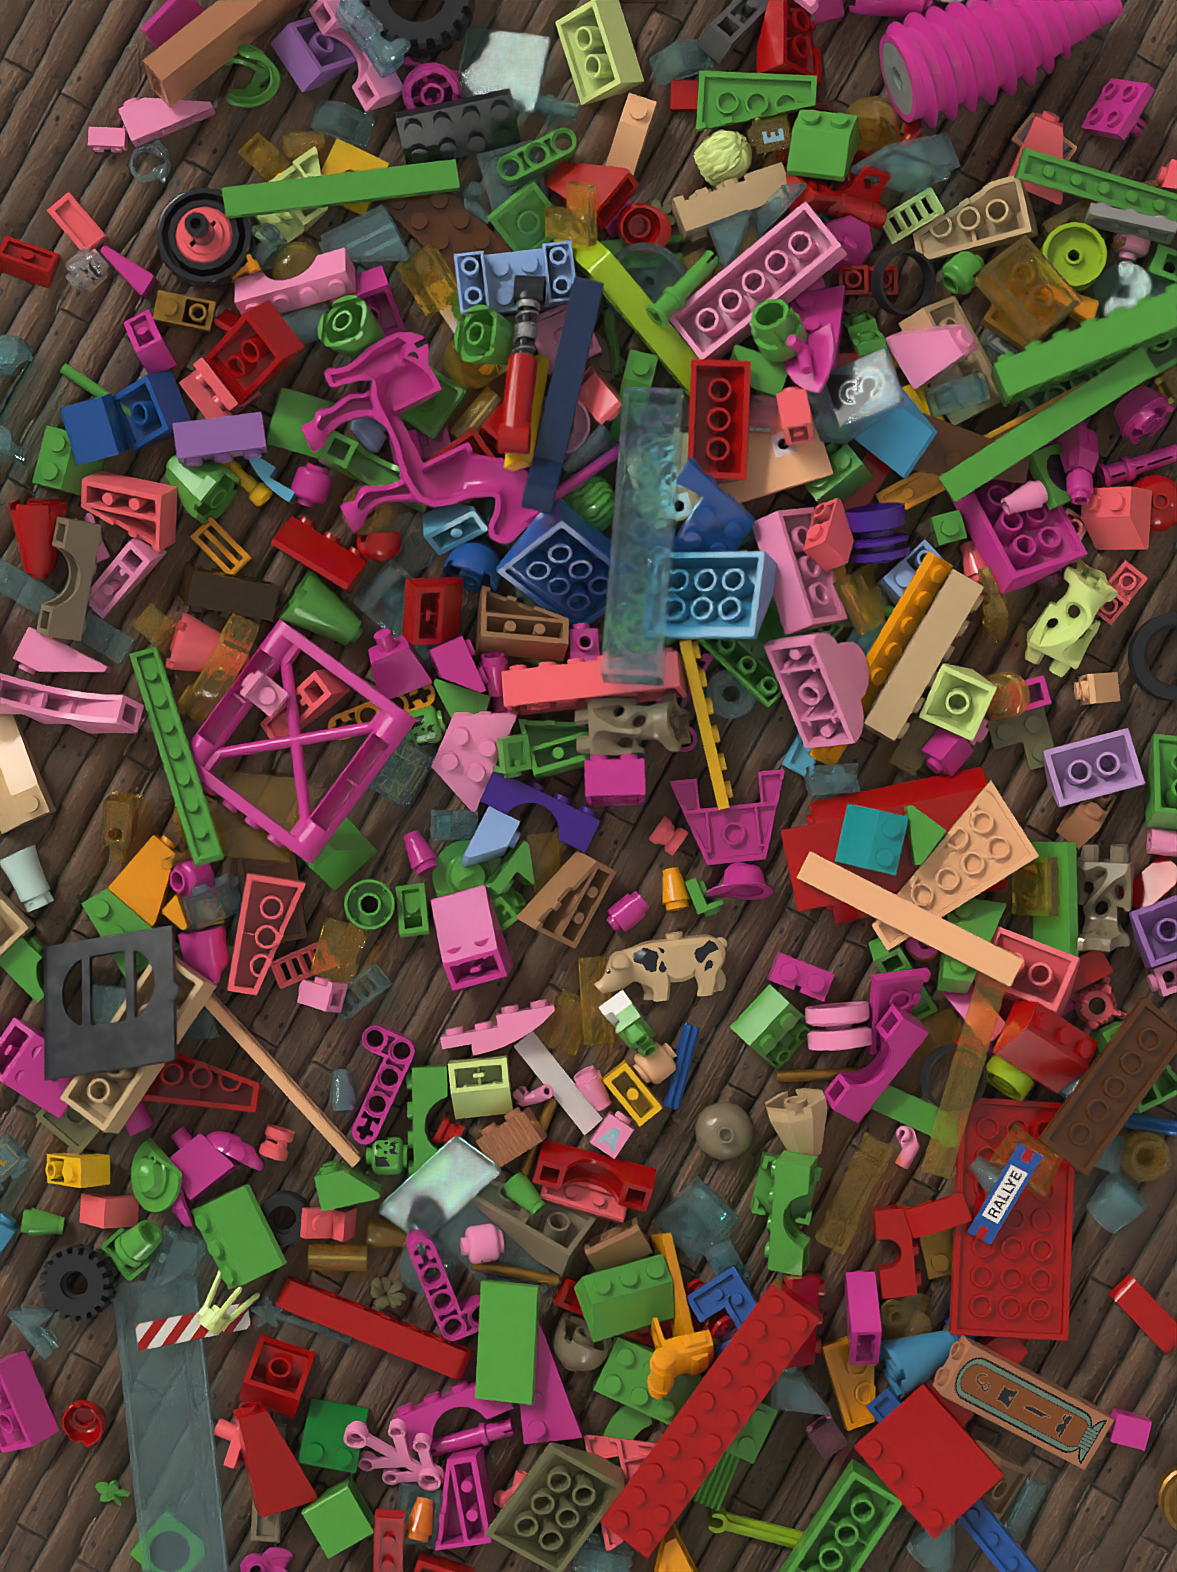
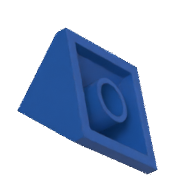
M112 393L59 408L77 465L119 455L129 450Z

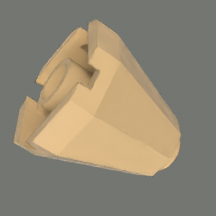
M801 1088L795 1090L797 1096L788 1097L787 1091L779 1093L766 1101L765 1105L769 1120L787 1151L813 1156L821 1154L828 1109L822 1090Z

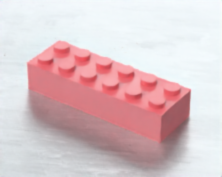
M659 648L655 650V654L644 655L642 651H633L626 653V657L614 658V655H600L596 657L597 660L585 662L584 658H573L567 660L568 664L556 665V662L552 661L541 662L538 664L539 667L527 668L526 665H514L509 667V671H501L504 707L509 711L515 710L519 712L518 717L576 710L586 707L587 700L592 698H635L638 700V703L662 700L668 694H676L677 698L688 697L685 664L677 651H673L672 648Z

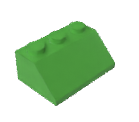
M249 1183L217 1195L190 1210L195 1224L200 1229L208 1251L213 1256L220 1270L221 1278L226 1283L228 1289L244 1285L287 1263Z
M663 1254L583 1276L574 1286L593 1343L651 1326L652 1318L657 1317L659 1323L675 1318L673 1280Z

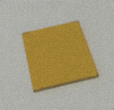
M227 771L225 781L288 830L291 831L296 824L298 811L295 778ZM221 804L217 837L223 857L280 862L283 864L290 863L291 849L285 845L281 848L267 838L270 833L262 827L258 831L244 821L247 816L240 810L234 813Z

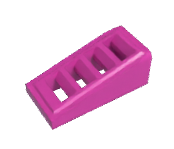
M103 246L100 251L104 257L142 297L147 299L158 282L157 278L108 246Z

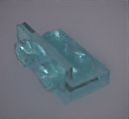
M230 873L214 878L215 884L208 887L207 883H203L199 887L190 888L192 894L181 897L192 931L200 930L240 912L242 899L237 884L244 882L242 876L231 877Z

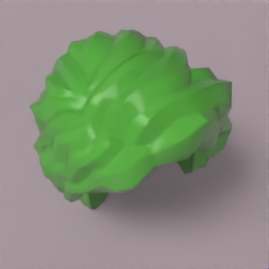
M593 475L561 498L564 503L601 533L609 524L614 522L617 515L615 494L612 486L602 478V475Z

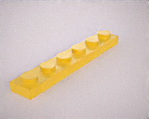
M679 639L718 810L730 808L728 798L733 797L730 780L724 781L722 771L727 770L723 753L717 754L715 743L721 742L717 725L711 726L709 715L714 714L710 697L704 698L702 687L708 686L704 669L698 670L696 659L701 658L698 641L691 642V639Z

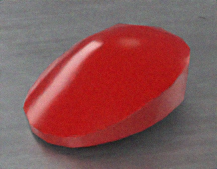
M633 203L623 208L617 217V233L620 239L631 248L642 252L659 251L662 249L660 246L664 248L670 240L671 224L667 216L654 206L645 203Z

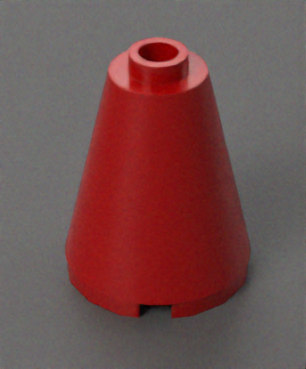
M30 498L25 505L20 504V499L9 501V511L25 573L31 574L32 579L49 578V574L55 572L59 550L52 546L57 516L67 517L68 501L61 503L59 499Z

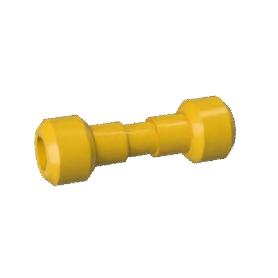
M232 457L230 462L217 463L225 466L241 479V486L249 493V500L256 506H263L273 495V490L264 482H258L253 476L248 475L242 469V466L234 460V457Z

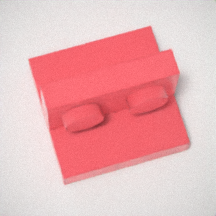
M200 358L193 364L196 370L179 382L180 386L206 419L237 415L261 396V393L257 391L245 403L239 405L203 358Z

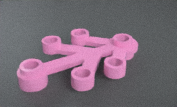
M401 1419L391 1420L388 1428V1434L393 1438L395 1448L371 1435L366 1424L361 1421H353L346 1427L343 1438L346 1445L355 1449L367 1445L384 1455V1457H376L370 1451L360 1453L358 1467L361 1470L371 1471L384 1468L382 1480L388 1485H396L401 1482H418L421 1488L433 1491L444 1483L445 1471L433 1463L430 1453L432 1439L428 1434L418 1433L414 1437L413 1449L419 1454V1462L411 1457L405 1437L407 1424ZM398 1467H405L411 1471H401Z

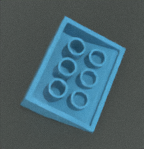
M765 551L655 553L643 637L645 639H756L774 593L777 563Z

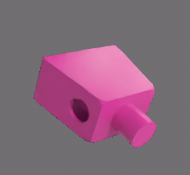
M387 628L381 629L374 634L377 645L369 648L368 652L376 688L380 693L392 699L432 683L427 664L414 645L404 636L393 638L390 629Z

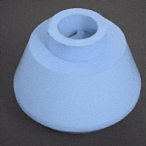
M368 418L356 419L351 423L350 429L369 452L378 453L387 438L384 434L387 428L377 420Z

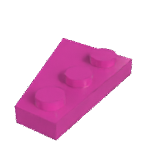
M928 968L873 974L871 976L868 1027L872 1028L873 1044L866 1046L870 1055L878 1054L881 1039L875 1026L892 1004L910 1014L914 1005H918L921 999V988L924 982H928L931 976Z

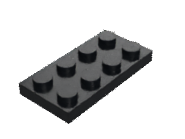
M510 88L395 113L406 165L452 160L521 145Z

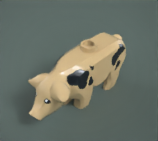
M683 932L666 933V939L645 941L622 951L614 952L609 956L603 977L593 984L601 993H608L623 989L632 982H639L644 991L643 1000L659 1002L669 1000L670 982H683L695 977L698 986L697 997L713 995L714 992L722 991L725 987L726 977L721 967L726 956L725 948L727 947V941L725 938H715L707 934L683 936Z

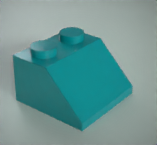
M847 804L835 861L896 875L909 817Z

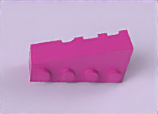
M539 1318L535 1403L532 1405L520 1404L524 1444L583 1438L580 1421L576 1415L574 1405L567 1391L564 1378L557 1364L541 1318Z

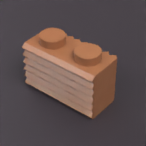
M517 1107L504 1115L506 1121L501 1125L497 1126L493 1122L480 1131L482 1137L476 1140V1143L494 1171L542 1142L547 1137V1134L529 1107L523 1111Z

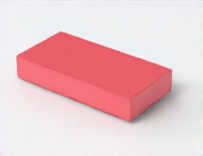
M70 192L66 193L47 210L85 256H88L108 239Z

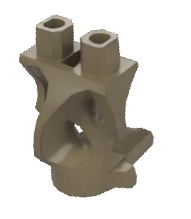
M668 694L663 697L661 703L652 706H640L635 698L588 699L586 707L575 710L576 725L580 727L589 726L588 736L577 737V752L590 754L591 756L608 755V759L619 758L623 754H642L645 751L641 747L640 740L647 739L658 740L667 750L680 752L682 744H691L689 732L691 713L678 706L676 694ZM623 707L625 709L624 713L619 717L616 716L614 713L615 709ZM641 716H645L644 725L635 728L636 722ZM623 738H628L632 741L630 747L623 748L619 746V742Z
M1086 842L1083 844L1081 857L1077 859V900L1079 905H1083L1085 924L1083 930H1078L1077 950L1110 952L1117 947L1130 946L1129 935L1124 932L1121 925V908L1130 912L1133 903L1135 860H1130L1128 844H1112L1110 847V858H1100L1101 843ZM1088 881L1094 884V891L1090 894L1085 890V883ZM1118 885H1121L1124 889V897L1120 899ZM1100 901L1106 902L1108 905L1107 912L1102 915L1097 914L1095 910L1097 903Z

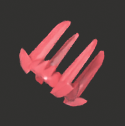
M1108 976L1103 977L1100 984L1086 986L1078 994L1072 993L1069 997L1075 1001L1076 1014L1085 1023L1083 1032L1088 1036L1092 1029L1095 1030L1098 1026L1107 1024L1114 1016L1124 1020L1127 1016L1126 1013L1117 1010L1116 996L1111 991V986H1109L1111 978ZM1095 997L1102 998L1105 1003L1104 1010L1099 1014H1093L1089 1010V1002Z

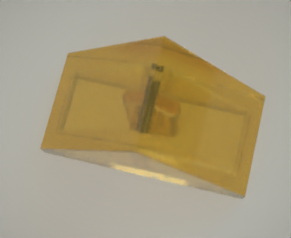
M952 1007L921 1021L929 1034L911 1055V1059L931 1053L936 1048L950 1044L964 1035Z

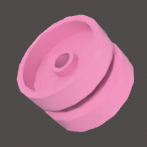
M836 1002L812 1005L805 1008L807 1024L825 1026V1028L815 1029L807 1034L808 1048L810 1050L840 1051L873 1044L872 1028L865 1025H853L870 1018L869 1002Z

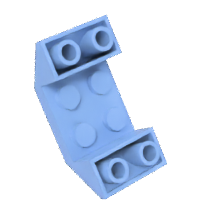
M571 240L544 243L540 249L484 255L483 251L454 254L461 314H469L466 311L478 304L487 305L499 314L516 313L517 305H514L513 300L515 275L546 276L545 305L541 306L540 310L569 303L576 276Z

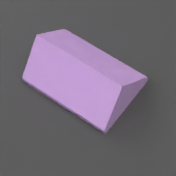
M1128 728L1042 752L1047 785L1059 808L1145 784Z

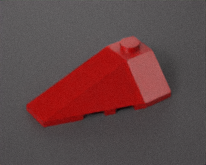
M768 0L757 44V73L817 76V85L822 84V56L820 47H815L812 31L816 30L814 20H809L807 10L795 0Z

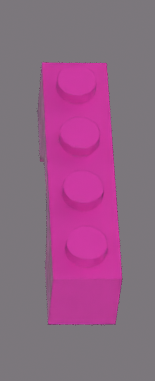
M892 1004L875 1026L879 1032L881 1044L874 1060L858 1071L839 1072L823 1093L826 1101L834 1111L856 1123H859L864 1115L870 1111L875 1101L888 1088L893 1078L906 1065L908 1059L929 1034L917 1017Z
M463 1380L450 1387L451 1391L443 1394L436 1391L423 1398L424 1402L416 1405L410 1402L396 1409L397 1413H394L392 1420L401 1419L406 1422L405 1437L411 1451L413 1450L414 1437L418 1433L428 1434L433 1441L434 1425L438 1418L449 1409L469 1407L481 1413L486 1419L514 1409L515 1403L475 1398L476 1380L470 1383Z

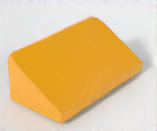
M176 894L162 912L181 930L192 928L194 926V919L187 898H183L181 894Z

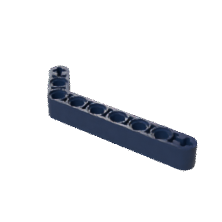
M576 276L574 278L536 449L522 496V508L551 513L563 469L604 288L603 282Z

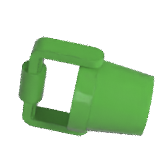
M143 1220L126 1231L121 1227L102 1244V1250L105 1251L108 1257L112 1258V1264L117 1267V1270L127 1280L131 1281L152 1264L149 1258L162 1242L163 1235L160 1228L154 1222ZM114 1240H115V1248L111 1245V1243H112ZM129 1266L140 1268L133 1272V1270Z

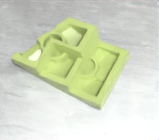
M314 146L295 159L292 166L269 182L321 176L316 147ZM328 207L254 217L278 249L282 251L314 225L326 213Z

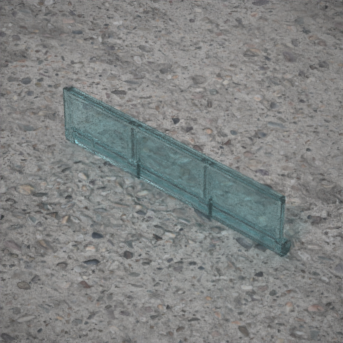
M185 1273L175 1278L119 1283V1286L114 1288V1291L118 1293L116 1298L113 1299L142 1572H230L205 1339L200 1338L139 1351L135 1324L199 1312L201 1302L198 1274Z

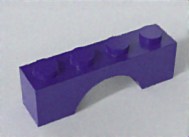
M493 773L480 799L481 802L505 814L523 803L540 804L549 809L555 816L559 826V840L586 852L601 821L596 819L597 812L583 805L578 810L569 805L571 799L558 793L551 797L543 793L544 786L532 780L525 784L517 780L518 777L504 778L503 773Z

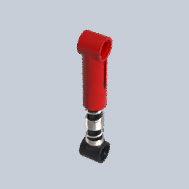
M515 275L513 300L514 305H517L516 310L518 314L515 319L518 324L514 327L513 335L515 349L508 357L502 423H500L498 430V452L529 455L538 361L532 356V352L536 350L533 347V344L537 341L538 325L535 323L536 317L539 316L540 307L545 305L546 276Z

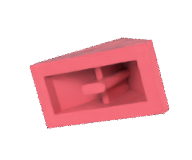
M82 1192L79 1222L103 1229L132 1227L139 1223L140 1204L135 1196Z

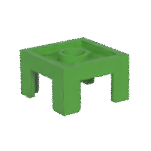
M762 1151L750 1204L752 1213L766 1216V1213L772 1214V1204H769V1193L771 1188L774 1187L775 1177H771V1167L773 1160H777L780 1156L779 1154ZM819 1163L817 1164V1182H819L822 1170ZM815 1186L809 1194L792 1200L791 1214L796 1223L810 1224L812 1215L811 1204Z

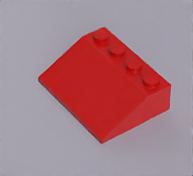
M924 1383L853 1446L933 1539L937 1538L1005 1476Z

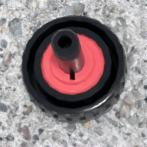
M193 188L187 192L180 193L164 208L161 218L157 223V248L164 264L174 276L192 287L195 286L199 289L209 288L212 290L228 286L232 283L233 276L248 262L246 255L251 254L253 258V254L256 252V232L251 217L226 219L222 191L216 188Z

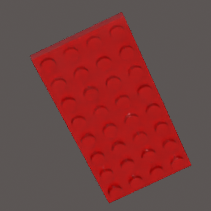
M959 1097V1101L963 1100L966 1097ZM979 1098L971 1107L958 1111L955 1193L959 1191L963 1193L972 1221L953 1227L949 1334L1068 1341L1075 1169L1038 1140L1063 1103ZM1020 1143L1043 1157L990 1245L969 1234L967 1231Z

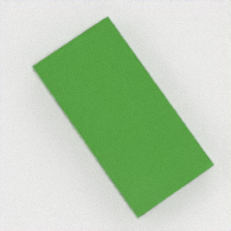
M1031 842L1039 855L1032 860L1033 940L1079 958V950H1077L1076 842Z
M485 1279L481 1281L475 1398L527 1405L535 1403L540 1285Z

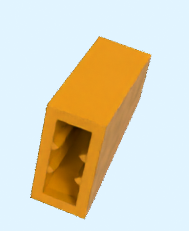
M158 834L153 835L108 887L112 893L151 926L157 925L161 920L162 910L164 909L171 885L172 863L169 865L170 859L167 861L165 858H170V856L176 853L179 854L175 849L177 844L165 834L162 837Z

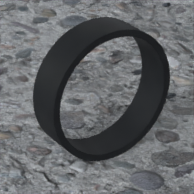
M896 250L885 254L877 262L872 273L871 287L873 296L878 305L892 315H912L928 306L935 293L936 276L932 264L923 254L915 250ZM899 254H905L913 258L920 266L924 277L922 296L918 303L908 311H901L895 308L887 299L883 288L885 269L889 262Z
M947 1044L936 1048L927 1056L921 1067L920 1085L924 1095L932 1103L947 1111H961L971 1107L979 1100L986 1087L987 1072L983 1061L973 1051L958 1044ZM963 1051L969 1053L977 1067V1080L973 1090L966 1098L952 1104L937 1102L932 1096L929 1087V1077L934 1064L942 1056L950 1052Z

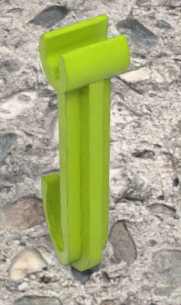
M722 1505L719 1511L711 1508L713 1518H707L708 1528L711 1532L722 1533L728 1531L790 1548L795 1547L804 1531L727 1512Z

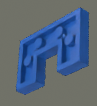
M737 1266L731 1267L686 1296L700 1323L726 1309L737 1329L740 1328L758 1303ZM731 1339L715 1348L719 1355Z

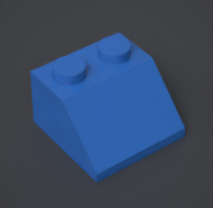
M171 371L145 375L113 396L121 426L131 452L174 437L172 423L191 421ZM121 403L131 409V417L125 414Z

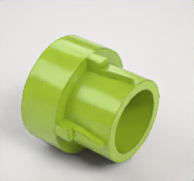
M993 1055L985 1066L987 1081L998 1091L1014 1100L1023 1101L1034 1086L1032 1078L997 1055Z

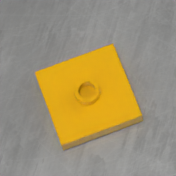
M337 138L321 170V174L330 175L390 167V163ZM373 201L339 206L365 218Z

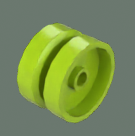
M1070 222L1060 225L1050 232L1039 251L1037 267L1040 278L1044 283L1074 293L1085 291L1094 284L1106 265L1107 249L1105 241L1096 229L1085 223ZM1073 256L1076 260L1071 261L1069 257Z

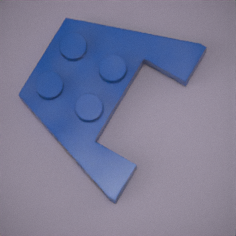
M690 457L679 473L676 483L701 495L699 501L676 536L648 523L637 539L634 549L653 554L736 552L754 525L755 518L730 493L726 494L716 484V480L710 474H705L698 467L699 463Z

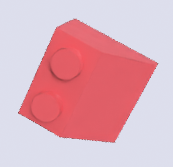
M1132 486L1093 488V494L1089 497V502L1082 504L1081 519L1096 550L1149 549L1152 490Z

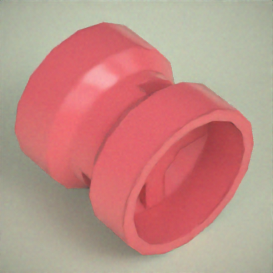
M664 816L648 840L654 844L664 845L665 851L673 856L689 832L683 828L675 829L672 821Z
M267 1124L265 1130L267 1137L265 1142L261 1143L258 1153L274 1160L286 1161L289 1153L287 1147L293 1141L295 1132L285 1127Z

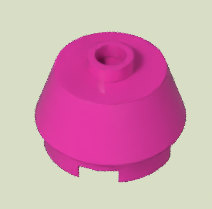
M425 63L417 66L407 75L403 84L402 96L407 109L410 110L460 99L461 87L457 76L448 67L438 63Z
M1146 385L1127 392L1120 399L1113 412L1122 437L1128 438L1132 444H1139L1140 440L1138 438L1146 434L1150 438L1168 422L1164 417L1167 412L1171 413L1174 411L1173 407L1168 403V397Z

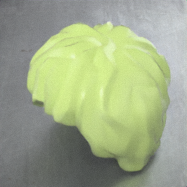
M720 129L706 137L694 152L695 163L698 165L700 174L705 177L706 182H709L714 187L732 178L741 179L752 162L750 143L738 131Z

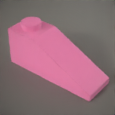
M135 97L123 103L124 106L118 108L129 137L136 148L216 115L211 102L179 100L169 108L161 98L145 97L140 99Z
M139 537L130 540L90 588L92 597L88 605L104 619L153 570L167 553L165 549L158 552L151 548V544Z
M28 627L13 659L20 662L19 668L33 675L36 670L43 673H110L112 667L52 637L36 632L37 630Z

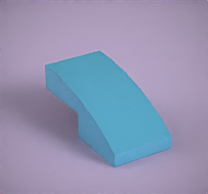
M261 458L249 459L252 467L263 482L281 498L293 505L297 498L294 495L295 492L274 480L279 470Z

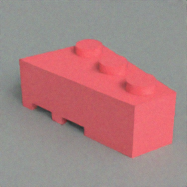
M100 470L82 479L81 507L111 525L117 524L129 531L128 535L135 539L141 538L151 544V548L158 552L175 543L178 487Z

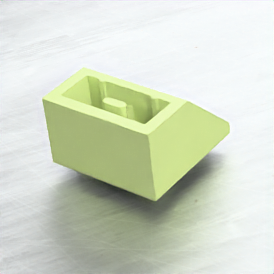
M508 1055L449 1061V1081L455 1119L507 1114L513 1110Z

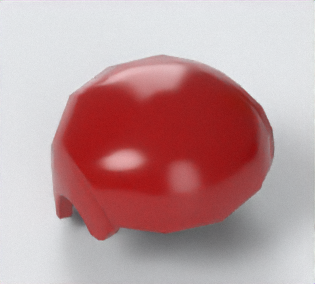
M402 532L369 533L363 537L359 535L357 539L358 551L364 558L375 562L390 561L401 550Z
M80 1399L72 1402L67 1406L61 1418L62 1429L70 1441L83 1443L85 1447H90L99 1442L106 1429V1414L103 1408L89 1400Z

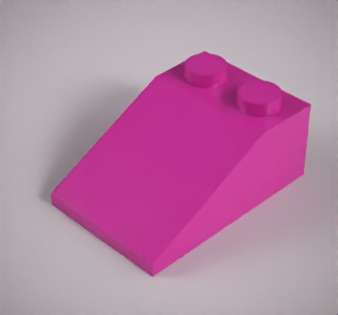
M637 754L620 755V759L608 760V755H592L590 760H584L586 807L644 805V759H638Z

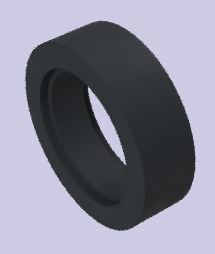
M1170 612L1149 619L1137 629L1128 648V666L1134 681L1144 692L1157 699L1176 701L1177 685H1168L1159 681L1151 673L1146 659L1147 648L1152 638L1166 628H1177V612Z

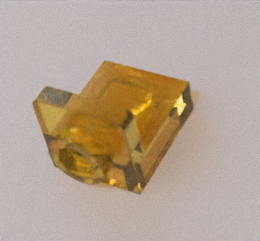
M258 131L238 151V154L266 182L278 176L290 165L280 151Z

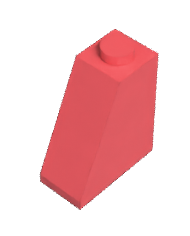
M1044 111L1043 114L1035 113L1007 177L1015 175L1023 148L1063 159V123L1058 122L1059 116L1048 111ZM1023 181L1026 191L1061 205L1063 192Z

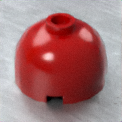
M1156 474L1145 476L1132 485V487L1152 490L1151 534L1167 531L1177 524V483L1174 480Z

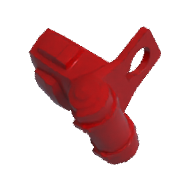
M857 150L845 181H837L836 191L834 192L840 196L839 201L823 211V214L829 215L831 219L851 215L868 224L870 228L880 230L887 217L886 206L881 204L882 191L891 178V173L887 172V167L884 165V158Z

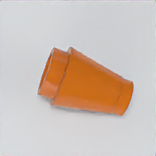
M417 1496V1500L405 1525L406 1538L428 1542L429 1535L432 1536L434 1500Z

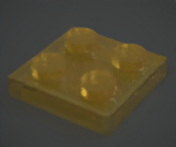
M1038 856L1012 873L1013 915L1059 916V870L1057 857Z

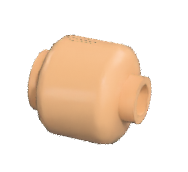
M654 1041L658 1049L646 1058L640 1052L635 1054L634 1062L636 1064L632 1067L646 1084L649 1082L660 1084L676 1070V1064L673 1059L677 1055L667 1043L661 1046L658 1042Z

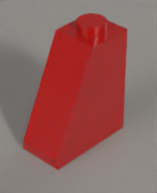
M565 161L561 162L544 183L557 200L602 231L640 186L626 168Z

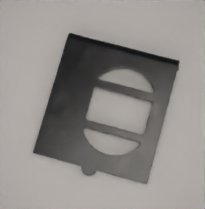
M171 925L43 948L44 1081L57 1082L61 1078L178 1061L176 1000L179 998L180 990L179 985L176 984L175 926ZM125 952L126 1020L93 1025L92 960L94 957ZM140 952L148 959L152 966L154 991L149 1004L137 1017L136 953ZM82 961V1025L80 1026L74 1022L67 1011L65 988L71 972Z

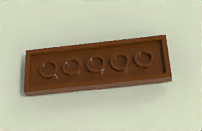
M1141 997L1041 1133L1038 1140L1083 1176H1087L1177 1053V1023L1146 998Z

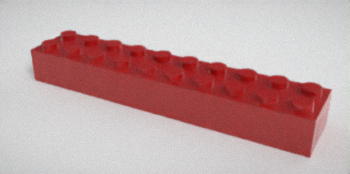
M775 1278L600 1522L648 1559L824 1314Z

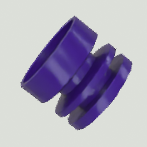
M877 503L844 510L851 532L859 533L860 535L853 538L852 548L861 549L850 553V562L879 564L891 562L910 554V545L896 544L908 540V534L895 532L894 528L907 523L905 503Z

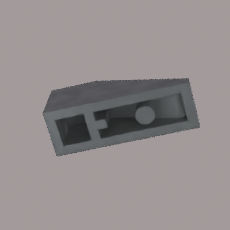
M734 0L709 24L697 46L715 62L720 64L765 15L768 0Z

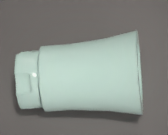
M35 845L0 860V867L9 878L20 901L24 902L27 912L54 901L50 891H48L51 888L42 870Z

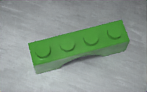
M336 431L329 435L319 455V463L366 486H384L399 481V466L379 458L366 450L359 442ZM401 502L423 514L427 507L416 503Z
M448 1064L413 1065L412 1072H407L406 1075L407 1090H412V1102H407V1118L413 1119V1131H408V1148H413L414 1160H409L408 1162L409 1178H414V1185H450V1151L432 1143L426 1125L427 1114L430 1108L449 1094Z
M784 1150L777 1160H773L771 1177H775L774 1187L771 1188L769 1193V1204H772V1214L769 1215L767 1220V1231L770 1232V1241L767 1242L765 1247L768 1270L802 1276L809 1266L811 1238L796 1226L791 1214V1204L793 1199L809 1194L815 1186L818 1156Z

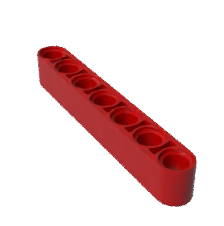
M286 1276L276 1300V1305L286 1311L453 1379L462 1380L473 1354V1351L466 1346L447 1340L442 1336L293 1276Z

